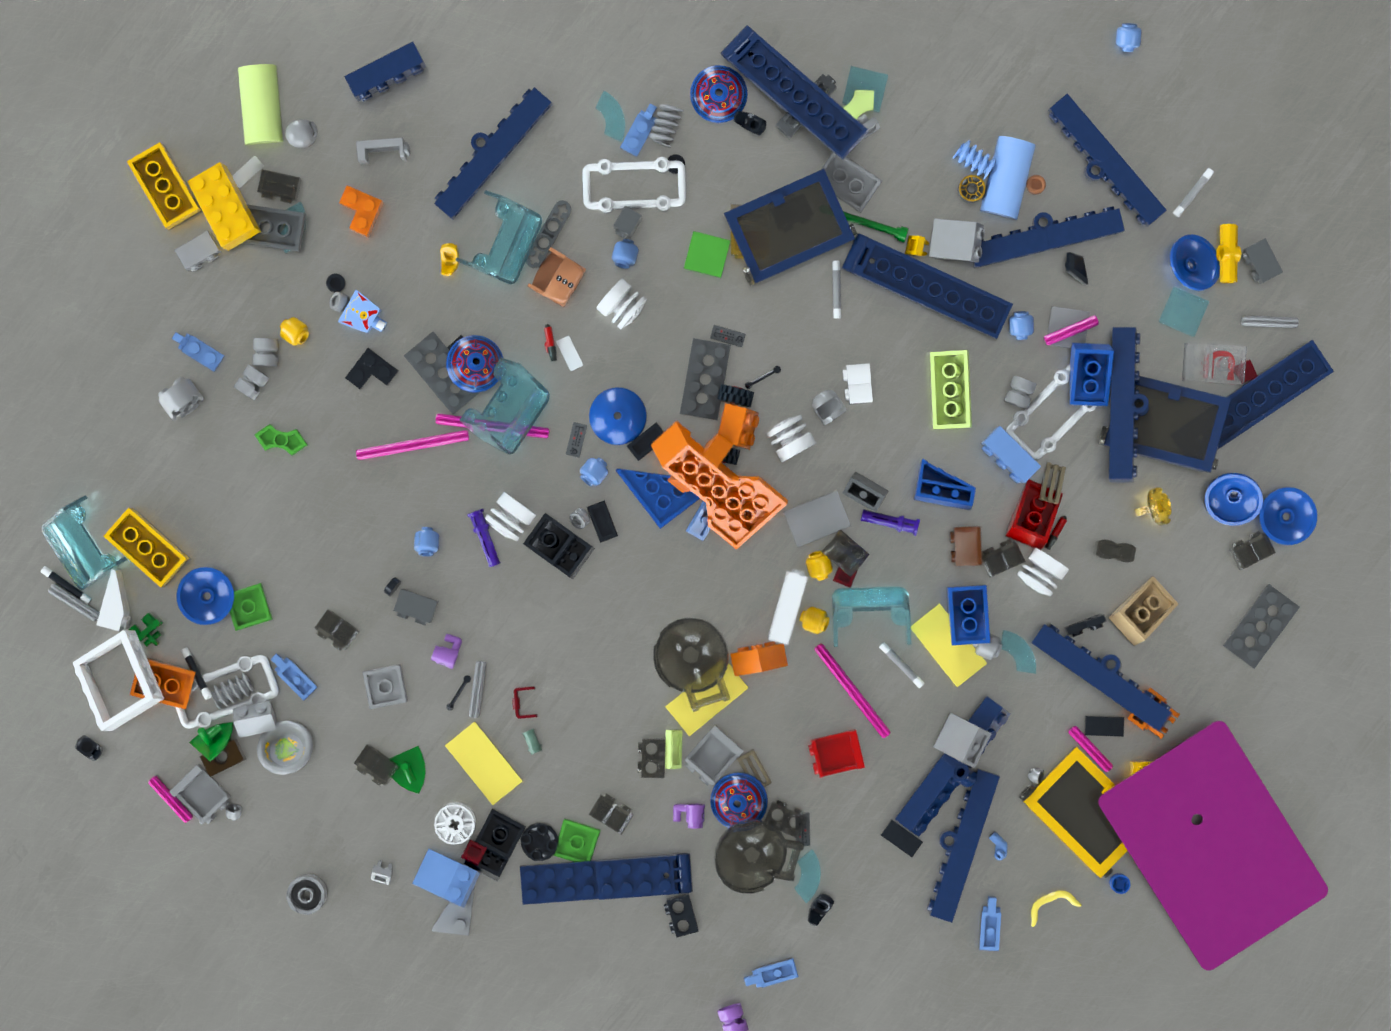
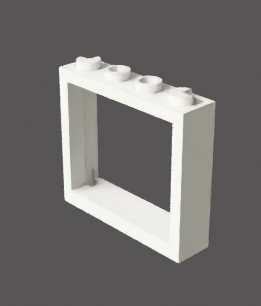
M792 569L791 572L787 571L768 639L788 645L808 578L804 576L805 572Z
M123 630L73 662L75 673L80 679L82 690L88 698L90 709L93 711L96 723L101 731L115 730L164 699L135 630ZM123 643L145 697L110 718L88 664Z

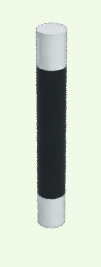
M46 566L42 568L41 573L88 605L91 602L92 598Z
M187 647L183 648L181 653L189 669L196 672L194 678L205 700L210 699L212 695Z

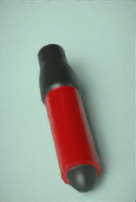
M546 324L544 328L546 337L545 349L551 361H557L552 327Z
M1066 516L1060 517L1045 545L1046 549L1050 550L1057 541L1067 522Z

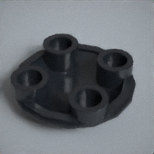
M545 823L530 825L520 838L523 852L533 861L550 859L558 848L559 839L557 833L551 826Z

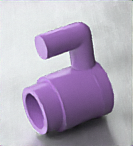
M446 634L444 641L453 643L452 649L435 646L431 660L453 669L462 639Z
M675 804L673 807V821L680 822L681 812H686L688 828H703L705 804Z

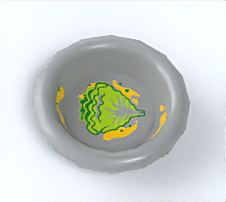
M287 720L277 722V730L264 732L260 736L257 745L258 759L263 767L272 773L282 775L294 773L304 767L311 758L313 750L312 736L307 728L298 722Z

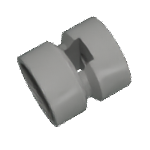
M254 338L253 349L256 353L253 354L252 365L278 366V355L275 352L278 350L279 339Z
M248 364L243 372L244 377L239 378L234 387L255 400L260 393L259 388L264 387L269 377Z
M1013 376L1010 385L1013 389L1008 391L1005 402L1028 409L1031 402L1029 395L1034 393L1037 384L1027 379Z

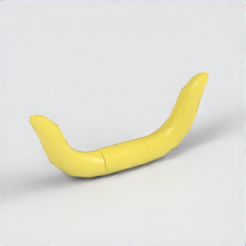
M1055 891L1039 898L1032 906L1031 926L1034 927L1037 923L1039 908L1057 898H1066L1072 905L1078 907L1082 906V904L1067 891Z

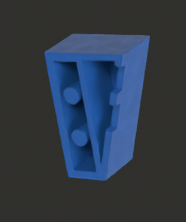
M922 459L914 500L971 510L976 488Z

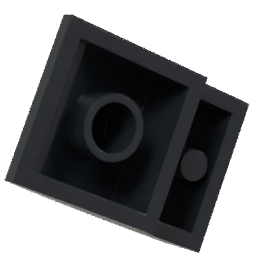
M546 513L523 543L571 579H574L595 549Z
M492 809L475 840L476 843L487 848L479 865L476 866L467 860L464 861V864L498 881L526 826Z

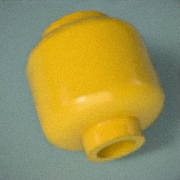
M291 317L288 320L285 319L280 325V336L291 345H301L309 336L307 325L296 317Z
M823 551L810 553L806 559L809 576L817 578L818 581L827 579L833 570L830 556Z
M811 606L806 611L803 610L800 621L804 630L820 634L822 631H826L830 618L826 611Z

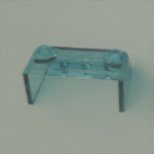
M485 190L484 194L498 200L495 214L503 220V223L489 255L478 253L474 256L472 263L457 257L455 261L501 282L514 284L520 276L539 232L542 218L540 214L502 195Z
M86 495L62 507L42 525L43 535L75 585L81 590L91 586L111 573V569H117L127 561L126 557L116 561V558L109 553L102 555L82 523L86 519V512L80 505L87 499Z
M903 587L839 588L833 592L832 629L834 647H838L837 627L849 626L853 619L852 612L891 611L892 621L896 625L905 626L906 644L911 645V616L909 595L906 589Z

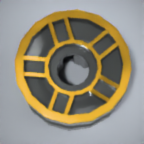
M976 175L966 176L958 185V194L967 203L977 202L985 193V183ZM975 186V191L969 192L968 187Z

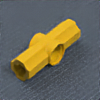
M1236 224L1220 225V245L1217 247L1216 258L1220 261V282L1222 283L1237 282V267L1241 258V248L1238 246V225Z

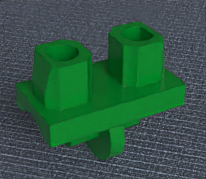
M147 613L141 619L147 628L141 631L135 624L128 629L136 631L140 642L148 637L143 642L146 647L151 643L157 646L159 645L157 638L162 634L159 631H156L154 634L152 632L162 625L163 622L161 619H156L151 613Z

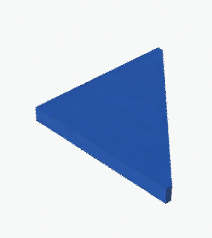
M616 469V472L660 529L700 499L692 491L683 493L668 482V478L671 477L670 475Z

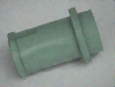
M534 729L522 733L529 747L528 752L530 751L531 755L542 750V744H539Z

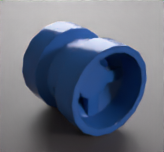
M1116 873L1110 878L1109 885L1116 893L1124 894L1130 889V880L1124 874Z

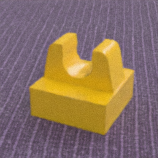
M909 235L905 254L910 256H926L927 252L923 251L924 245H929V241L925 240V237Z

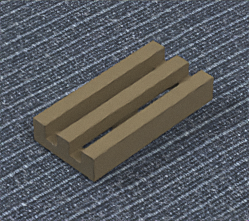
M1050 462L1046 463L1039 500L1053 504L1059 503L1066 467H1059L1057 464L1052 465ZM1050 469H1052L1053 473L1048 497H1045ZM1059 471L1060 473H1059V477H1058V482H1057L1055 497H1054V499H1052V497H1053V492H1054V487H1055V482H1056V477H1057V472Z
M754 749L737 758L744 773L749 774L742 761L746 759L755 777L764 787L772 783ZM752 755L767 782L763 783L749 756Z

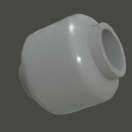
M990 634V643L973 644L976 647L975 653L989 660L998 657L1003 645L1000 643V638Z

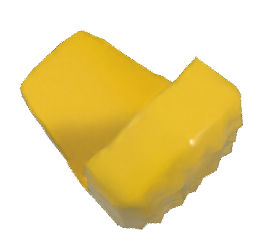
M445 243L440 249L441 274L449 276L458 268L459 253L457 245Z

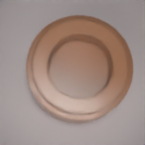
M1033 175L1026 182L1027 190L1034 195L1042 193L1046 187V182L1040 175Z

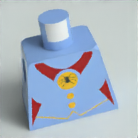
M355 290L338 320L343 325L368 334L372 327L382 332L387 325L386 321L378 317L382 310L357 290Z

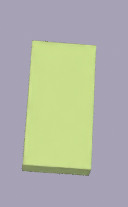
M666 730L665 769L682 768V730Z

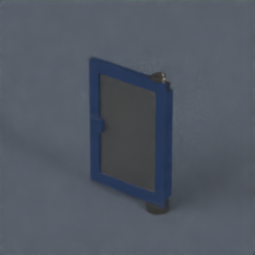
M824 169L724 213L747 266L742 268L749 286L855 240L854 235L857 234L854 225H849Z
M1140 376V381L1136 382V390H1139V394L1147 397L1150 409L1147 414L1139 416V419L1135 420V428H1138V439H1135L1134 447H1138V455L1202 472L1211 473L1212 469L1216 470L1219 459L1215 457L1231 398ZM1138 402L1135 407L1141 408L1144 403ZM1103 426L1099 445L1110 447V426Z

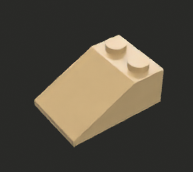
M1152 576L1112 613L1109 619L1135 646L1145 641L1178 606V603Z

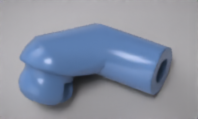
M994 831L989 839L996 845L995 858L1001 861L1007 856L1008 844Z

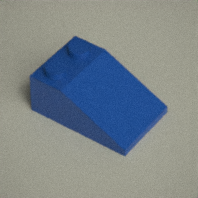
M1072 343L1070 357V405L1108 406L1114 354L1110 344Z
M987 585L946 587L951 644L990 643Z

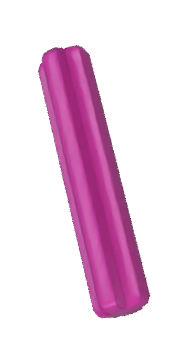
M1096 316L1086 318L1044 336L1045 343L1047 345L1054 344L1097 326L1099 321Z
M1073 726L1068 731L1105 772L1113 768L1112 763L1077 726Z
M157 776L152 777L148 781V784L184 823L192 819L193 815L169 792L170 790Z

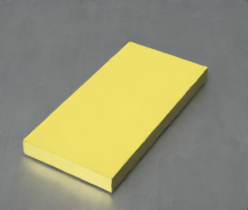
M940 603L910 626V629L956 687L960 686L987 664L983 657L975 653V647L972 644H951L949 615Z
M724 658L665 707L684 731L691 736L749 687L740 676L734 675L733 668Z
M473 722L445 745L492 805L523 781L476 722Z

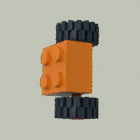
M721 384L717 399L729 402L730 404L725 403L718 433L728 440L732 446L750 450L755 441L754 431L755 427L759 424V412L737 405L751 407L754 392L740 387ZM731 448L722 460V463L737 465L740 450Z

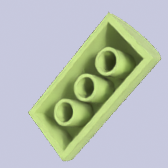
M257 64L239 67L238 75L245 146L283 142L277 66L273 64Z
M969 350L930 352L933 429L972 428Z

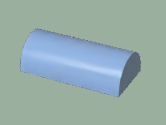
M998 136L993 155L996 161L989 172L980 208L981 212L1013 220L1018 219L1035 144L1017 138Z

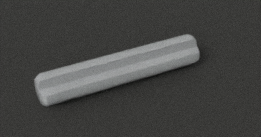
M1244 315L1241 318L1242 326L1297 328L1299 320L1297 317Z
M52 584L48 592L92 621H96L99 618L100 612L56 584Z
M477 661L475 665L469 717L478 718L480 715L486 662Z

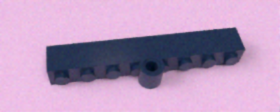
M535 87L532 90L528 89L522 96L524 100L519 105L516 103L509 111L511 115L499 122L497 125L499 129L494 134L491 132L489 135L480 132L472 137L471 145L475 150L472 156L474 158L469 163L466 161L459 169L461 173L457 177L453 176L447 183L449 187L444 192L441 190L434 198L436 200L434 204L452 220L553 105ZM480 139L485 140L483 147L477 146V142Z
M1068 93L1048 110L1051 120L1054 123L1058 122L1062 126L1061 131L1067 138L1071 137L1075 142L1073 144L1080 153L1083 151L1087 156L1086 160L1089 164L1084 170L1086 178L1090 181H1098L1101 178L1105 182L1108 180L1112 185L1111 190L1116 196L1120 195L1125 200L1123 204L1129 211L1133 210L1137 214L1136 219L1142 226L1145 224L1148 227L1167 211ZM1092 167L1098 168L1099 173L1097 175L1091 172Z
M1114 206L1103 209L1102 213L1096 214L1095 211L1084 213L1085 217L1077 218L1075 215L1065 218L1066 221L1058 223V220L1053 221L1050 214L1041 212L1034 217L1032 226L1028 227V231L1021 232V229L1010 231L1008 236L1003 237L1002 234L991 236V240L984 241L982 239V256L979 258L978 263L973 262V267L979 268L1122 233L1125 229L1120 209H1114ZM1039 219L1046 220L1047 224L1045 227L1039 225Z
M1113 327L1112 349L1114 354L1111 373L1110 482H1134V477H1137V466H1134V458H1138V447H1134L1135 439H1138V428H1135V420H1138L1139 416L1147 414L1150 409L1147 397L1139 394V390H1136V382L1140 381V372L1136 371V363H1140V352H1137V345H1140L1141 341L1140 333H1137L1136 327ZM1138 402L1144 403L1141 408L1135 407Z
M1044 624L1032 641V644L1158 732L1162 730L1173 714L1169 711L1171 707L1163 701L1159 704L1153 700L1155 696L1147 690L1143 693L1137 689L1139 685L1133 680L1129 679L1128 682L1122 678L1123 673L1120 672L1122 663L1117 656L1110 654L1106 655L1103 659L1100 657L1094 659L1090 656L1092 652L1084 646L1078 648L1074 645L1076 642L1068 635L1064 638L1058 634L1060 631L1052 624L1049 627ZM1111 660L1116 663L1113 669H1109L1107 666Z
M987 696L968 722L992 733L985 748L996 737L1001 726L1007 722L1010 713ZM944 753L895 820L919 837L925 832L931 820L937 816L942 805L949 800L951 793L960 784L964 787H970L976 782V772L971 766Z
M978 768L975 771L977 774L976 782L970 787V790L966 789L963 800L966 802L964 808H960L957 819H960L958 827L954 826L953 831L945 830L939 836V843L946 850L945 855L948 857L946 863L942 862L939 873L942 876L940 882L936 881L933 892H936L934 900L930 899L927 910L930 911V916L951 923L953 922L1000 778L999 775ZM946 837H953V842L951 844H946Z

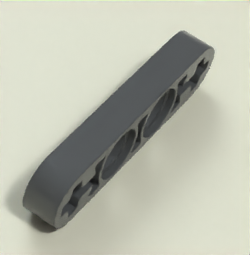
M558 201L554 205L527 253L526 263L531 268L541 266L549 253V248L553 246L571 213V206L567 201ZM565 204L568 212L561 214L560 218H563L561 222L558 218L552 216L554 213L557 216L559 214L558 206L562 207ZM550 221L558 222L559 227L556 231L548 229ZM542 237L549 240V246L546 248H541L538 245ZM535 247L545 252L544 255L541 253L538 255L539 263L531 264L529 257L535 256L537 251L533 250Z

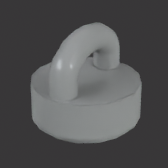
M335 292L330 299V308L338 312H344L350 301L349 296L341 292Z
M578 508L570 514V521L577 529H583L590 523V516L586 510Z

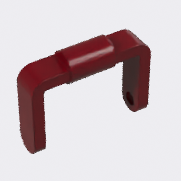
M535 686L514 689L512 706L518 719L538 717L537 714L520 715L519 713L520 698L518 697V691L534 690Z

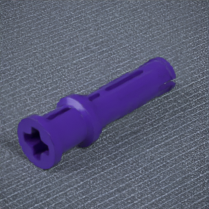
M480 509L467 514V516L472 521L473 532L478 535L488 565L492 567L501 562L488 531L489 524L485 521L484 510Z
M863 509L861 521L895 528L898 532L913 533L914 536L917 535L920 519L911 520L904 518L902 515L898 518Z

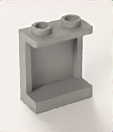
M403 138L356 141L357 157L361 165L369 164L368 153L400 150V157L403 161H407V156H410L409 144Z
M934 218L929 257L941 260L953 259L978 263L979 258L982 256L981 243L985 235L984 225L977 222Z
M950 713L934 748L975 768L992 733Z
M714 725L684 759L687 762L685 766L691 772L696 770L701 775L699 779L707 786L709 783L714 785L737 757L743 753V749Z
M200 764L196 765L169 791L199 819L201 825L205 822L209 824L216 817L214 813L218 809L222 811L230 804L228 799L231 798L212 776L209 777L207 771Z

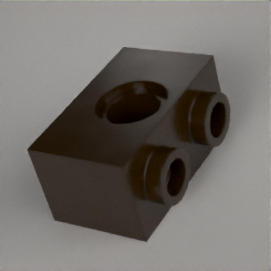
M230 738L228 744L222 750L227 754L225 761H220L217 756L210 762L203 755L200 756L209 777L246 760L237 739L231 740Z

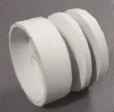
M623 278L614 285L596 308L605 316L614 312L613 323L621 318L622 321L618 325V328L621 330L633 322L647 301L644 296L638 302L635 301L640 294L638 291L629 296L628 293L632 286Z
M801 415L789 417L773 426L766 434L768 438L774 435L777 436V439L772 441L771 445L781 443L782 446L776 451L781 462L816 444L810 432L801 434L800 431L807 426L805 423L797 427L796 423L803 419Z
M503 492L497 501L502 510L498 511L492 508L490 511L497 515V517L494 519L487 514L485 519L506 538L518 541L520 537L513 532L516 529L523 534L524 530L519 526L520 522L530 525L536 514Z
M1034 548L1028 557L1034 564L1033 567L1024 564L1022 567L1029 573L1025 574L1019 571L1017 575L1033 590L1051 597L1053 592L1046 587L1050 585L1056 589L1058 586L1052 581V578L1055 577L1062 580L1069 569L1043 551Z
M453 802L447 804L438 812L435 817L434 827L436 834L442 841L456 845L465 842L471 837L475 831L477 821L471 807L464 803ZM452 819H454L455 822H460V824L457 826L458 829H456L454 826H450V824L452 823Z

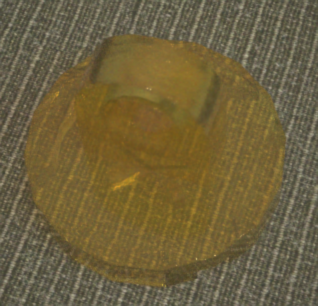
M1156 487L1149 490L1147 495L1148 505L1134 509L1136 517L1150 513L1154 522L1159 526L1167 525L1171 521L1169 515L1172 513L1171 504L1166 493L1161 492L1162 488Z

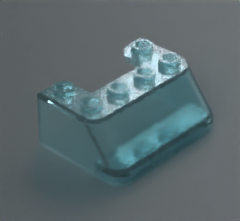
M500 358L494 368V376L501 385L482 414L476 409L469 408L464 412L460 421L483 441L504 453L513 454L547 405L550 395L548 390L521 364Z

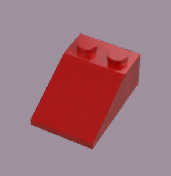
M1028 479L1005 536L1041 550L1048 541L1063 493L1060 495L1058 504L1039 500L1042 484ZM1049 487L1046 488L1045 497H1048ZM1054 490L1052 499H1054L1056 490Z

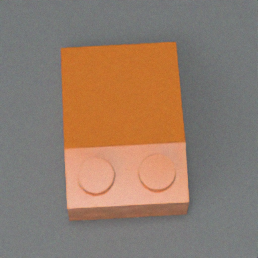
M147 658L164 697L158 703L186 709L196 672ZM135 674L130 695L144 698L145 695Z

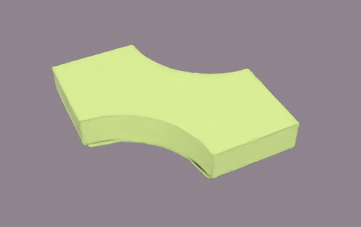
M855 90L852 100L843 108L855 119L866 111L874 110V90Z

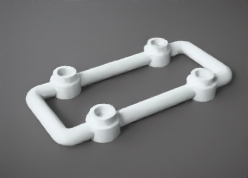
M659 157L656 161L612 163L608 159H602L599 163L587 164L583 168V202L588 209H600L604 213H610L613 209H621L627 206L629 208L657 207L661 211H667L670 207L681 206L686 201L685 165L681 161H669L665 157ZM669 168H678V199H670L662 195L656 200L613 201L605 197L599 202H591L590 171H599L603 175H608L612 170L656 169L661 173H665Z
M1070 364L1064 370L1061 369L1055 372L1054 380L1030 403L1028 409L1017 411L1014 414L1013 422L1006 429V432L1034 460H1039L1046 453L1053 452L1056 449V442L1086 412H1091L1096 408L1093 405H1081L1051 438L1047 437L1041 441V448L1036 453L1014 433L1018 426L1028 423L1029 415L1059 385H1064L1069 381Z
M257 655L251 658L243 656L239 658L237 663L202 675L205 682L238 670L243 672L249 671L253 665L261 662L271 688L270 692L265 694L256 692L248 700L213 713L201 712L197 715L196 719L188 721L184 709L175 707L181 724L188 729L197 726L208 727L213 720L232 714L233 708L266 702L275 698L278 695L279 688L267 657L264 655ZM195 678L191 691H195L199 687Z

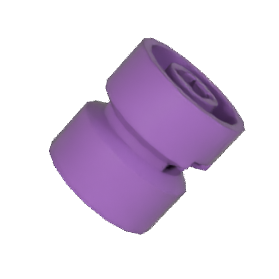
M741 1003L729 1005L717 1011L720 1021L724 1022L722 1026L723 1031L749 1030L746 1019L742 1018L744 1012Z

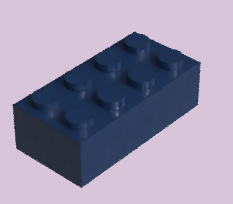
M412 41L344 77L357 101L362 100V102H365L373 97L372 94L378 91L383 93L390 89V85L394 83L399 85L407 80L406 77L412 74L413 76L424 72L423 69L426 65Z

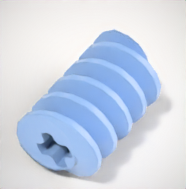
M968 140L960 146L953 159L960 156L959 163L965 160L966 168L972 165L971 172L978 169L977 176L984 173L985 179L995 165L996 158L989 161L990 154L987 153L982 156L983 149L976 152L977 145L975 144L970 148L971 141Z

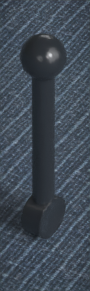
M775 366L772 371L752 382H746L745 387L751 389L752 385L774 373L778 374L781 371L780 366Z
M469 675L464 676V681L451 703L447 704V710H453L457 698L466 684L471 681Z

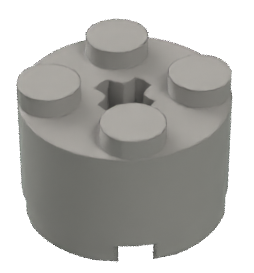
M183 377L178 378L171 388H165L158 394L160 397L159 403L173 421L177 420L176 416L180 415L183 418L199 406V399L201 401L204 399L192 381Z
M304 874L297 877L290 883L287 890L286 899L288 905L293 911L300 914L309 915L315 913L324 905L327 899L325 883L314 874ZM305 891H310V899L308 897H303Z

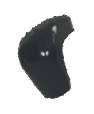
M738 111L734 116L736 124L758 136L766 129V120L755 114Z
M86 735L80 737L75 745L76 750L92 761H96L103 752V748Z
M822 893L811 904L808 913V922L811 925L818 926L826 913L832 908L834 900L829 895Z

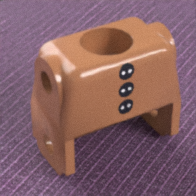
M550 247L549 251L551 254L541 264L533 283H529L527 286L558 305L565 307L584 276L586 269Z

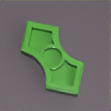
M269 424L254 434L265 451L278 447L285 449L293 456L308 445L298 429L290 432H280Z

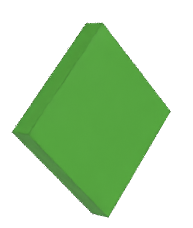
M693 231L684 269L721 278L731 240Z
M262 583L234 591V604L230 615L235 631L273 620Z
M564 818L558 836V848L553 856L572 862L591 861L601 830Z

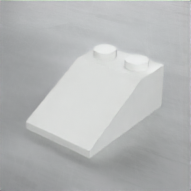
M111 569L97 625L116 631H123L126 627L129 628L132 617L129 616L130 609L122 570Z

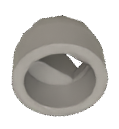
M1039 768L1031 769L1030 773H1028L1029 780L1036 784L1042 782L1044 770Z
M237 804L228 805L226 807L227 818L233 821L239 819L241 816V806Z

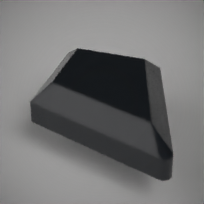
M1068 252L1065 262L1066 271L1084 286L1088 285L1083 256Z

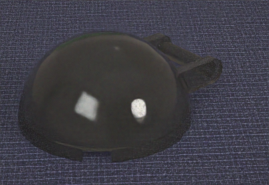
M696 618L679 619L666 626L660 632V636L653 649L654 665L659 677L669 688L672 687L680 692H686L693 712L721 700H730L723 678L729 663V651L721 632L709 622ZM716 684L718 685L720 693L696 700L694 693L703 692L714 687Z
M753 819L740 821L726 829L719 838L714 852L715 869L722 882L733 891L745 894L765 891L764 888L773 883L775 878L794 881L796 864L800 851L804 849L805 845L798 841L785 839L782 832L768 822ZM787 848H790L793 851L787 871L784 872L781 870L786 861Z

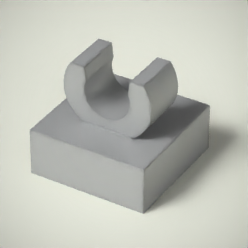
M863 114L858 118L859 122L869 130L864 139L880 129L875 117L869 120Z
M380 860L377 866L374 865L370 880L389 885L392 876V864L389 863L388 868L385 869L381 867L382 861Z

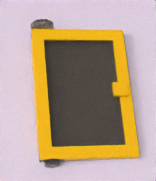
M1075 747L1037 787L1030 784L1019 795V798L1100 879L1103 876L1107 878L1113 872L1111 867L1128 851L1099 806L1100 796L1116 785L1078 747Z

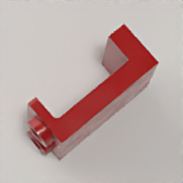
M856 729L811 739L812 744L808 745L810 755H814L816 763H812L815 775L819 774L820 778L853 769L865 768Z

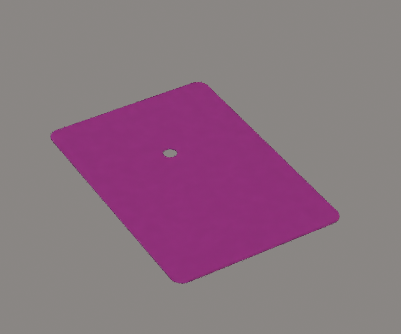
M1223 721L1213 722L1106 791L1099 798V806L1197 961L1205 970L1210 971L1217 968L1316 904L1328 894V887L1230 729ZM1195 814H1200L1203 818L1202 823L1199 825L1192 823V817Z

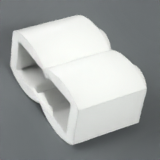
M870 364L846 365V370H843V380L847 381L848 389H844L845 401L849 400V404L872 403Z

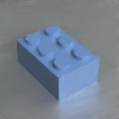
M1001 426L996 427L981 442L983 445L981 449L989 457L993 455L997 459L995 463L1001 469H1007L1011 473L1009 475L1010 478L1016 483H1025L1041 467Z

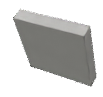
M1052 306L1047 335L1089 318L1090 312ZM1087 330L1051 345L1071 348L1072 343H1085Z
M401 664L363 672L370 709L408 702Z

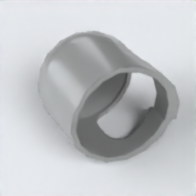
M296 120L287 126L285 136L292 146L306 148L311 146L316 140L317 127L313 121Z
M832 390L821 392L812 402V406L824 426L847 410L838 395Z

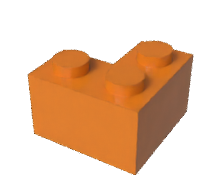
M346 186L339 203L356 211L349 229L369 238L384 202L350 186Z
M775 641L764 643L765 647L762 644L751 646L750 650L749 646L737 648L738 652L730 654L734 675L759 673L788 666L784 644H776Z

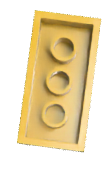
M161 142L127 161L166 229L169 230L202 211Z
M219 162L187 181L222 248L229 251L261 232L226 165Z
M128 508L103 536L160 587H165L189 560L182 551L133 508Z

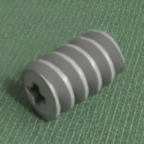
M662 104L660 109L664 112H657L661 119H655L654 122L658 126H652V130L655 133L649 134V137L658 144L671 147L667 143V141H673L669 134L676 133L672 126L679 125L675 121V119H681L677 112L684 111L672 105Z
M242 673L241 680L237 676H235L234 683L228 679V686L221 682V689L214 685V692L211 691V695L218 709H222V703L225 706L229 705V700L235 703L236 696L242 700L243 693L249 697L250 690L254 693V689L249 678Z

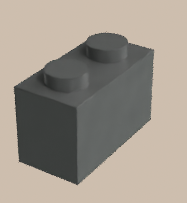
M625 206L613 225L614 229H616V234L624 239L626 237L631 238L642 220V215Z
M1266 238L1242 250L1244 253L1242 254L1243 260L1247 265L1250 264L1253 270L1251 275L1255 282L1258 281L1261 284L1283 273Z
M855 472L845 487L843 494L876 512L889 491Z
M401 589L393 611L398 612L397 616L408 619V616L416 618V623L426 625V623L432 622L439 601Z

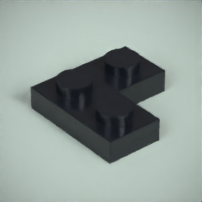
M367 348L345 379L360 390L372 375L388 386L399 370Z
M1097 614L1064 627L1067 635L1072 634L1075 637L1082 634L1083 629L1090 628V630H1096L1103 627L1102 623L1107 621L1104 614Z

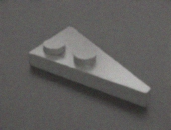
M475 886L464 908L449 902L433 926V932L469 936Z

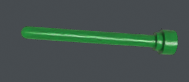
M825 205L819 207L820 212L834 216L831 207ZM844 212L847 221L894 235L897 241L905 242L909 230L907 227L894 228Z

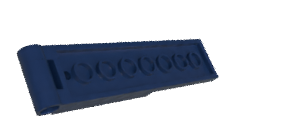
M748 25L721 51L720 54L786 113L793 116L842 160L869 133L865 126Z
M857 233L842 266V269L995 339L998 338L1013 306L1012 303L860 233ZM870 259H874L875 262H874V263H870L869 260H870Z
M1313 340L1227 396V398H1231V403L1218 449L1334 372ZM1213 405L1170 435L1184 456L1199 460L1205 458L1219 408L1218 405ZM1199 435L1203 436L1202 440L1199 439Z
M690 853L520 866L523 905L693 892ZM668 873L669 877H665L664 874Z

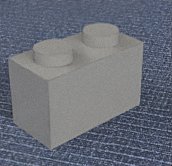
M205 231L176 248L175 252L187 271L192 270L194 272L202 267L201 264L207 260L211 262L217 259L221 250L211 233Z
M271 701L233 708V722L239 738L277 730L276 716Z

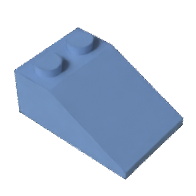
M428 849L412 884L464 908L480 872Z

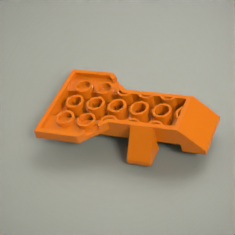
M675 421L651 444L662 467L672 475L668 478V482L682 493L692 491L706 503L708 512V527L737 550L788 504V500L761 477L737 476L725 466L722 460L732 448V444L722 435L717 433L704 448L690 437L691 432L678 421Z

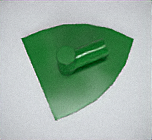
M234 723L216 724L206 730L201 727L197 730L198 735L189 743L211 762L228 744L233 732Z
M419 746L383 761L391 777L400 786L408 791L420 793L426 771L425 761Z

